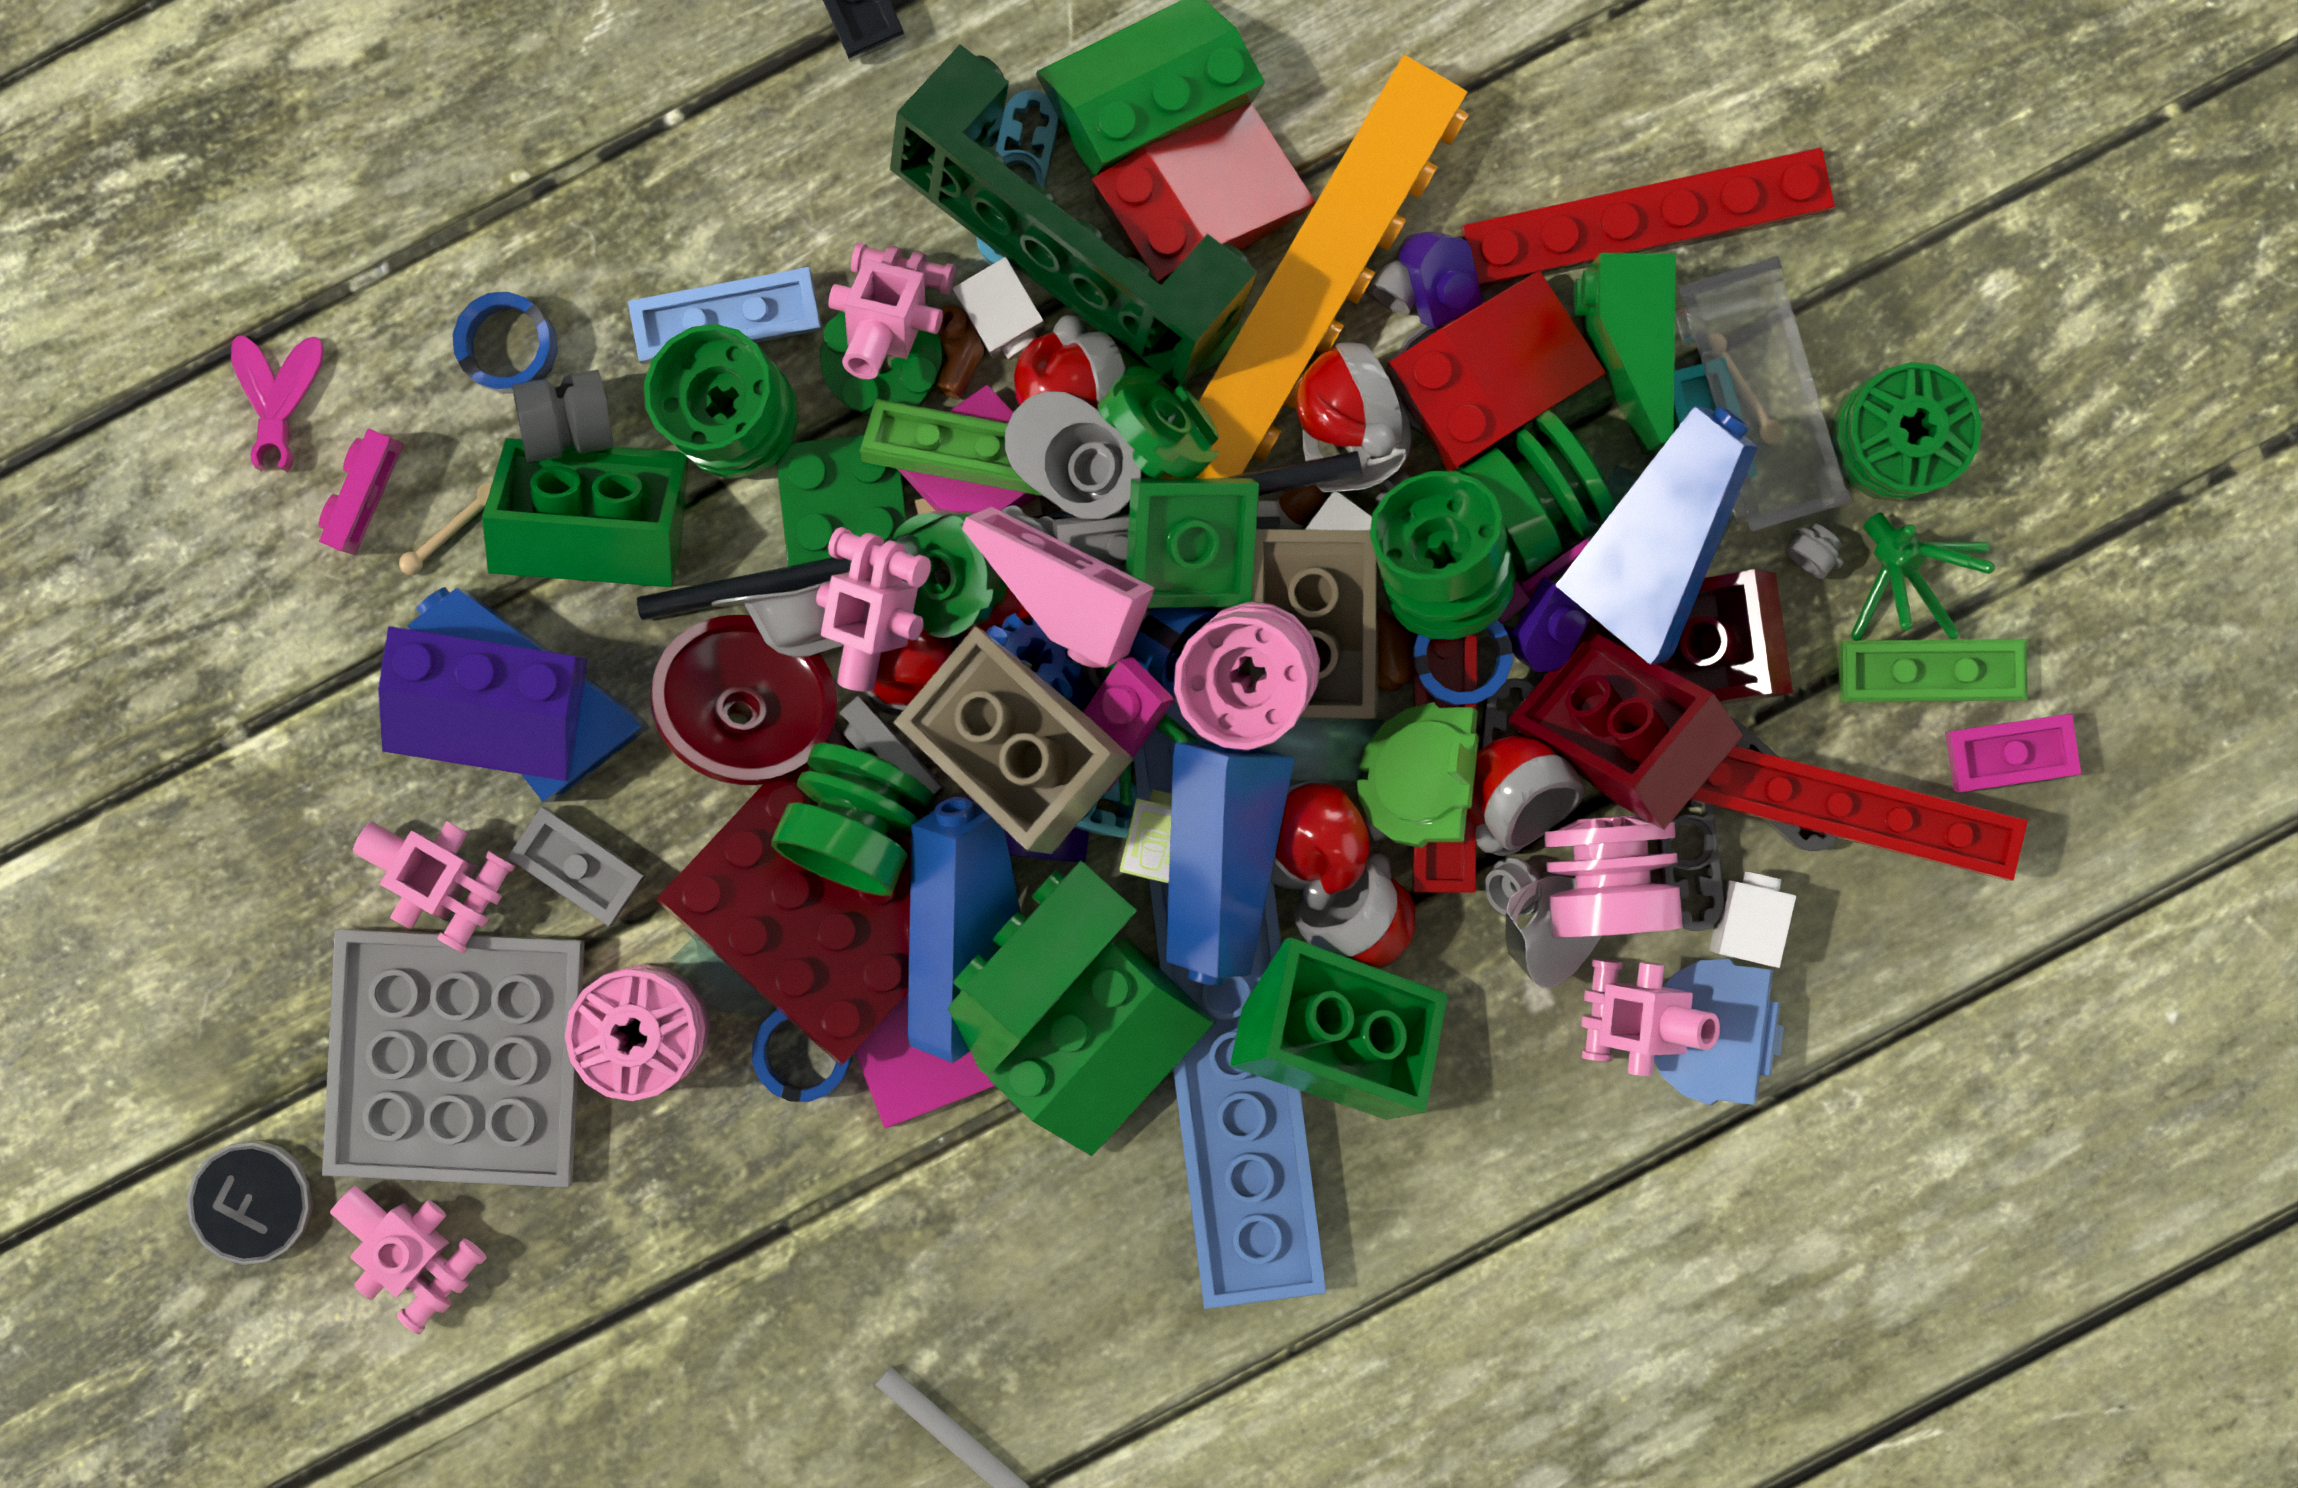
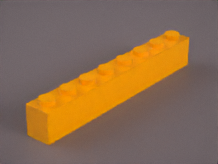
M1403 54L1198 401L1206 410L1217 429L1219 439L1211 446L1212 451L1219 452L1217 458L1195 478H1225L1244 474L1253 457L1263 463L1265 462L1282 433L1280 429L1273 426L1284 405L1294 410L1297 408V390L1306 367L1315 352L1322 355L1324 352L1331 350L1345 326L1335 320L1347 299L1355 304L1359 303L1376 273L1366 267L1378 246L1389 252L1405 225L1407 219L1397 214L1409 193L1418 199L1421 198L1438 166L1429 162L1430 157L1440 141L1451 146L1467 120L1469 114L1460 109L1468 91ZM1166 472L1161 478H1179V477H1175V476H1173V475H1171V474H1169V473Z

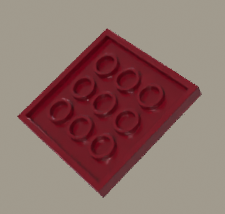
M833 726L827 741L828 744L858 750ZM808 765L788 778L763 784L657 897V902L842 1067L909 992L912 836L905 837L888 833L886 835L908 853L907 860L891 896L874 895L841 885L817 875L781 855L771 846V840L787 804L802 803L818 806L817 802L808 797L797 786L801 772H815ZM927 811V813L914 815L920 820L926 815H928L930 812Z

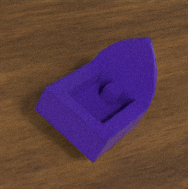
M1439 232L1417 233L1407 236L1403 240L1399 248L1398 257L1401 264L1408 269L1422 324L1435 329L1483 304L1471 247L1468 242Z
M1545 577L1539 583L1515 629L1502 623L1512 643V653L1521 663L1536 672H1547L1562 667L1569 660L1592 618L1588 612L1556 587L1555 582Z

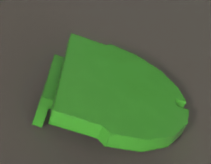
M1433 702L1407 708L1385 722L1365 747L1359 769L1362 772L1369 773L1368 780H1357L1359 802L1370 823L1394 842L1423 848L1428 842H1464L1467 808H1471L1479 740V736L1475 734L1478 711L1474 707L1439 708Z

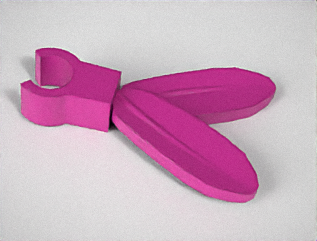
M241 335L237 336L232 342L231 362L234 371L251 405L261 418L258 419L257 441L252 447L250 454L253 466L261 472L266 468L263 463V456L268 449L278 447L281 452V459L277 465L286 472L292 467L293 454L289 448V423L284 420H287L298 407L322 366L323 343L317 337L307 338L297 344L286 358L276 378L259 346Z
M1589 538L1580 541L1526 582L1522 583L1520 579L1516 581L1513 598L1497 620L1502 624L1529 604L1532 598L1531 594L1536 591L1542 578L1545 577L1553 580L1568 569L1589 543Z

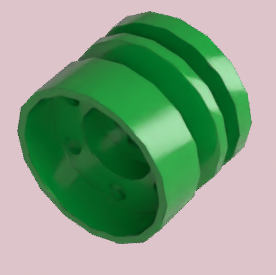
M718 324L688 328L670 338L653 357L644 381L645 408L655 429L706 473L727 479L754 476L774 465L792 443L799 422L797 395L787 376L756 343L740 330ZM734 405L737 412L729 418L726 410L729 406Z
M1909 362L1883 370L1862 382L1843 398L1832 418L1830 447L1837 469L1853 488L1873 499L1899 502L1943 488L1964 473L1979 449L1982 420L1974 395L1958 376L1938 365ZM1914 417L1916 418L1914 428L1923 432V437L1909 443L1907 441L1909 431L1901 428L1900 423Z
M1549 410L1532 420L1539 442L1523 427L1511 434L1516 453L1520 459L1516 464H1513L1504 453L1493 445L1457 469L1459 473L1480 480L1495 494L1504 521L1507 545L1512 557L1511 561L1526 576L1563 553L1554 525L1561 522L1570 533L1581 541L1591 535L1590 524L1584 511L1601 527L1616 508L1606 487L1604 475L1590 451Z
M1430 471L1405 479L1384 495L1372 514L1369 535L1393 616L1409 631L1429 639H1459L1481 632L1501 617L1513 598L1516 575L1511 561V553L1507 545V535L1502 513L1495 494L1480 480L1456 471Z
M828 743L814 744L808 756L807 764L815 772H801L797 786L808 797L817 802L818 806L802 803L787 804L771 840V846L797 865L831 881L865 893L891 896L907 860L908 853L886 835L888 833L905 837L912 836V824L919 821L914 814L927 813L934 794L926 785L873 754Z

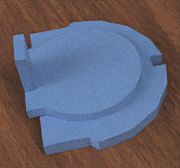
M1730 958L1700 960L1676 972L1663 986L1692 992L1691 1009L1714 1013L1720 1023L1719 1038L1710 1050L1687 1047L1686 1054L1654 1056V1062L1661 1076L1683 1096L1712 1106L1719 1100L1756 1106L1760 1075L1771 1077L1773 1056L1781 1057L1784 1026L1778 1025L1780 1003L1769 1001L1773 970L1737 966Z

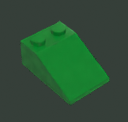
M1600 253L1589 267L1583 270L1582 279H1575L1573 294L1574 315L1584 316V334L1595 357L1606 372L1604 376L1642 454L1655 455L1674 433L1676 254Z

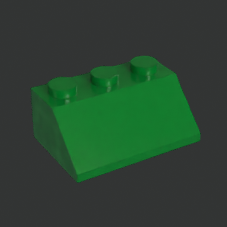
M1180 0L1036 72L1039 82L1091 179L1149 144L1250 102L1253 103L1265 84L1236 27L1206 0Z
M505 438L482 515L488 573L672 588L682 548L688 458L681 451L616 446L613 449L579 454L570 446L565 448L561 458L528 464L522 439Z
M1082 861L1066 877L1056 869L1032 896L1040 906L1028 919L1017 912L992 939L1001 947L988 962L978 954L953 982L961 992L948 1007V1010L978 1068L988 1077L1137 911Z
M1127 937L1112 942L988 1079L1032 1122L1086 1154L1093 1156L1216 1022Z
M1295 938L1285 939L1242 1006L1230 1067L1385 1120L1426 1113L1448 994Z

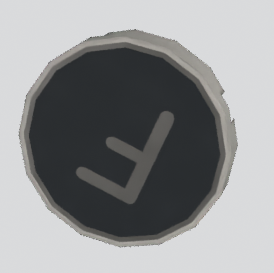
M260 1140L228 1145L210 1155L193 1175L187 1195L189 1223L200 1243L220 1259L241 1265L267 1262L293 1248L308 1229L314 1208L313 1191H310L309 1182L305 1177L307 1173L301 1162L281 1146Z

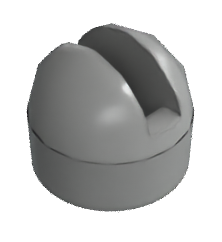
M1395 260L1384 264L1367 287L1369 294L1379 304L1399 314H1408L1416 303L1408 269L1400 261Z

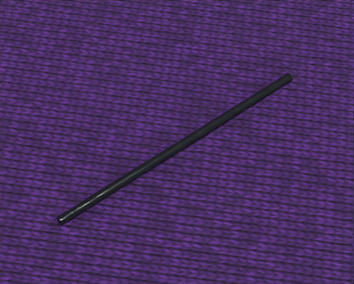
M1353 451L1225 478H1251L1259 483L1258 496L1361 476L1363 472L1359 452ZM1130 502L1120 512L1129 511ZM1064 510L1033 516L1037 519L1048 516L1053 520L1077 517ZM831 557L637 597V609L641 620L644 621L713 607V601L775 594L807 588L831 581V576L850 572L851 560Z

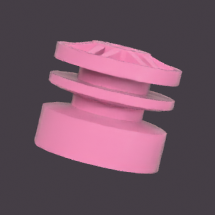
M1245 602L1220 611L1187 641L1176 663L1174 692L1183 717L1200 736L1224 748L1250 750L1275 742L1294 726L1300 715L1307 708L1318 686L1320 659L1312 635L1296 616L1273 604ZM1248 656L1252 657L1254 666L1265 667L1266 670L1256 684L1252 683L1249 673H1240L1238 669L1247 660Z
M1638 815L1580 819L1561 829L1544 832L1545 847L1573 846L1574 860L1547 862V872L1576 876L1575 889L1558 892L1549 896L1553 937L1618 935L1683 928L1680 887L1651 883L1650 870L1677 863V853H1648V840L1675 838L1674 822H1671L1665 830H1662Z
M644 963L605 974L583 989L569 1011L565 1041L570 1063L587 1085L606 1097L636 1101L658 1096L694 1071L707 1049L711 1025L705 1000L690 980L669 967ZM638 1019L641 1021L639 1032L648 1036L647 1041H643L630 1048L627 1046L629 1036L625 1032L620 1031L621 1026L630 1024Z

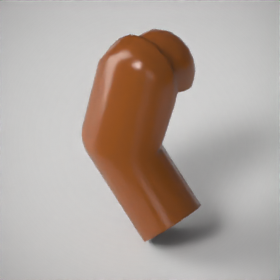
M948 304L940 308L943 310V318L938 332L947 360L937 377L934 387L945 396L960 400L983 358L984 345L964 309L958 305Z
M1379 606V688L1387 692H1394L1400 689L1402 684L1409 682L1413 675L1411 668L1413 636L1406 627Z

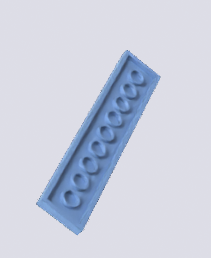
M1175 698L1166 714L1198 741L1213 743L1200 736L1183 717L1177 698ZM1154 728L1133 758L1138 798L1147 801L1150 799L1152 789L1172 794L1173 753L1176 742L1156 728ZM1149 879L1160 969L1216 1022L1173 1069L1204 1309L1325 1294L1326 1286L1300 1090L1230 1067L1242 1006L1281 947L1274 884L1271 881L1269 883L1251 975L1226 977L1224 985L1216 986L1193 981L1188 978L1189 969L1166 962L1169 883Z

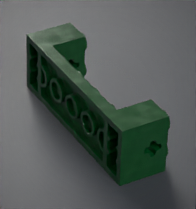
M960 44L897 111L890 170L998 254L1006 257L1011 264L1100 332L1107 333L1116 345L1142 365L1162 373L1163 375L1160 378L1173 389H1176L1179 385L1184 387L1238 324L1257 271L1250 266L1248 259L1239 249L1227 243L1221 244L1207 233L1162 285L1158 284L1151 271L1142 262L1135 258L1123 257L1105 243L1103 235L1095 226L1082 219L1075 220L1058 207L1052 195L1043 186L1033 181L1026 182L1007 168L1004 159L992 147L998 140L1009 81L1004 78L1002 71L992 60L982 55L975 56Z

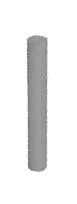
M890 1366L876 1382V1387L993 1488L1030 1487L894 1368Z

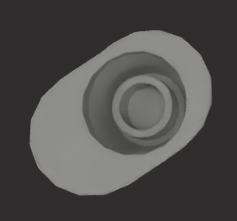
M1043 392L1026 399L1013 412L1005 430V451L1012 469L1025 483L1064 511L1081 519H1104L1120 512L1130 502L1131 479L1142 477V471L1135 464L1132 457L1134 449L1124 440L1118 430L1109 425L1094 407L1066 392Z
M823 583L795 592L736 597L712 602V606L717 607L746 606L766 644L782 654L792 657L812 656L844 645L821 636L825 608L817 605L816 596Z

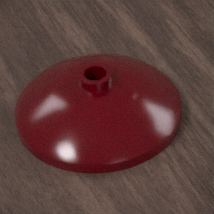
M726 615L710 618L683 631L664 650L655 668L651 684L650 701L653 719L657 730L669 749L695 771L709 778L736 785L769 784L788 778L808 766L807 760L813 745L827 743L837 713V694L834 680L822 656L818 653L812 656L792 657L777 652L766 644L750 615ZM734 713L742 714L749 722L745 724L735 723L729 718V715Z

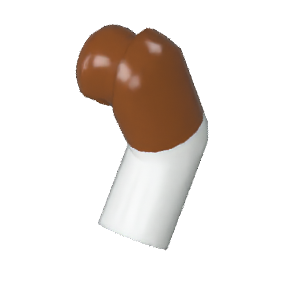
M1317 485L1287 490L1278 501H1258L1257 517L1280 516V529H1301L1324 505L1327 492H1322Z

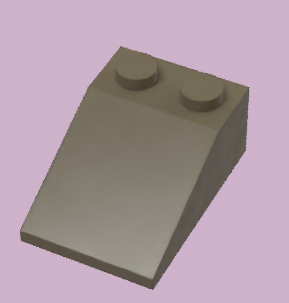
M1256 529L1251 602L1273 604L1296 616L1312 635L1320 659L1318 686L1300 718L1375 719L1379 712L1378 563L1369 535L1370 530ZM1250 657V677L1252 683L1256 684L1266 670L1265 667L1254 666L1252 657Z
M977 626L974 627L893 722L1027 851L1052 854L1133 760L1092 719Z

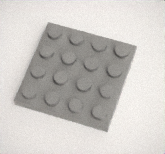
M335 929L322 1176L569 1188L573 1183L578 1072L570 1063L565 1032L569 1011L582 992L585 940L471 935L465 945L468 947L465 953H461L438 940L437 937L440 933Z

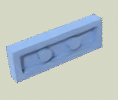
M809 267L628 301L638 359L642 364L651 363L653 357L670 338L695 326L718 324L737 329L754 343L822 330L812 272Z

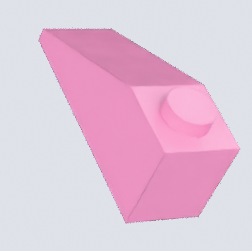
M993 507L966 517L962 527L964 532L1048 638L1067 648V653L1073 660L1089 667L1099 668L1103 666L1106 668L1129 654L1155 589L1154 587Z

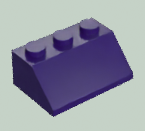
M388 626L378 685L382 752L569 781L588 659Z

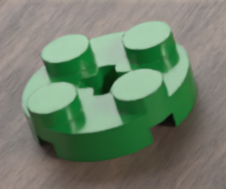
M839 311L834 318L830 319L823 332L824 338L820 349V365L825 382L837 399L853 411L862 413L865 416H871L875 399L920 407L931 395L930 392L933 390L944 364V354L938 333L933 334L919 330L907 359L895 357L891 360L892 370L888 373L881 374L879 370L875 378L861 379L850 374L842 363L849 346L847 345L845 312Z
M1145 366L1127 368L1109 387L1107 395L1099 402L1098 410L1102 418L1109 425L1116 428L1124 440L1134 449L1132 457L1135 464L1148 476L1159 479L1166 472L1175 477L1185 479L1199 476L1217 458L1219 452L1212 451L1211 446L1219 437L1210 416L1195 397L1179 385L1171 393L1164 386L1156 383L1163 375L1162 373Z
M937 510L919 514L901 524L891 541H897V543L904 545L907 554L915 557L922 555L930 560V574L926 582L921 587H918L913 614L922 617L923 628L932 632L928 635L942 638L971 631L975 626L979 627L990 616L993 608L1001 604L1006 596V583L962 529L966 517L973 513ZM938 558H941L950 569V585L947 582L938 583L935 579L934 572L941 568Z

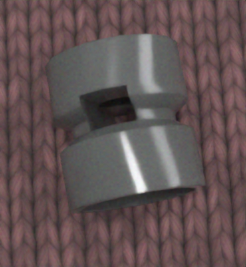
M599 370L564 375L561 385L554 387L547 379L512 384L516 412L528 464L561 458L565 448L570 446L579 454L613 449L611 424Z

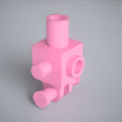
M858 242L854 248L851 260V271L858 273L852 288L834 284L828 301L830 309L845 312L847 345L849 346L842 360L844 368L855 377L873 379L878 375L886 354L907 359L919 330L937 334L941 327L943 310L926 306L925 286L938 289L941 294L949 295L955 281L956 265L950 263L941 265L928 262L925 253L916 251L912 253L910 259L902 258V249L900 247L889 245L886 251L867 247L866 243Z
M840 527L834 531L830 538L829 554L837 559L846 558L851 560L850 572L831 576L830 583H823L817 592V605L825 608L821 636L844 644L837 683L850 690L867 692L874 690L881 652L907 646L908 639H917L922 631L923 619L921 616L913 614L918 587H921L928 579L931 563L929 558L917 555L915 557L907 554L904 545L894 541L884 543L882 537L872 533H866L859 537L853 535L849 529Z
M373 821L367 824L355 842L353 853L384 870L386 873L379 884L401 896L390 918L412 930L423 910L444 919H448L453 911L455 915L445 932H440L437 939L453 949L465 953L468 948L465 945L477 925L484 928L489 920L487 916L482 914L489 901L498 905L503 895L497 891L508 872H512L515 866L488 851L485 856L487 860L476 879L472 878L478 866L456 854L468 832L446 821L435 841L412 830L404 840ZM466 888L470 890V893L463 903L459 901V898Z
M1601 958L1592 959L1591 966L1594 967L1592 989H1585L1584 1001L1593 1003L1592 1014L1582 1015L1581 1026L1588 1028L1586 1048L1582 1050L1583 1059L1611 1062L1613 1054L1610 1053V1047L1630 1051L1627 1073L1639 1076H1652L1655 1055L1686 1054L1687 1047L1710 1050L1714 1047L1720 1034L1718 1017L1714 1013L1691 1009L1692 992L1662 987L1664 964L1639 962L1637 983H1618L1619 970H1622L1623 962Z
M354 1185L330 1211L332 1216L362 1241L360 1246L350 1256L352 1260L365 1270L354 1283L355 1288L370 1300H373L383 1287L396 1298L410 1289L417 1296L406 1309L402 1308L397 1313V1317L405 1327L416 1334L423 1332L425 1323L436 1311L444 1313L452 1303L448 1295L452 1291L461 1294L469 1285L466 1279L468 1274L477 1264H482L487 1259L484 1252L478 1246L465 1238L458 1244L459 1249L448 1261L441 1255V1252L450 1242L439 1234L435 1228L446 1217V1213L430 1200H427L417 1213L405 1203L387 1213ZM426 1269L435 1276L433 1281L423 1274Z

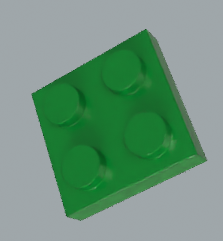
M865 435L791 443L789 448L776 462L788 566L831 558L828 550L829 541L834 531L840 527L849 529L853 535L859 537L866 533L875 534L882 537L884 543L891 541L899 526L908 520L902 474L896 468L862 462L860 449Z
M1251 478L1131 479L1126 574L1155 588L1147 608L1232 607L1245 602H1251L1259 494L1258 482Z

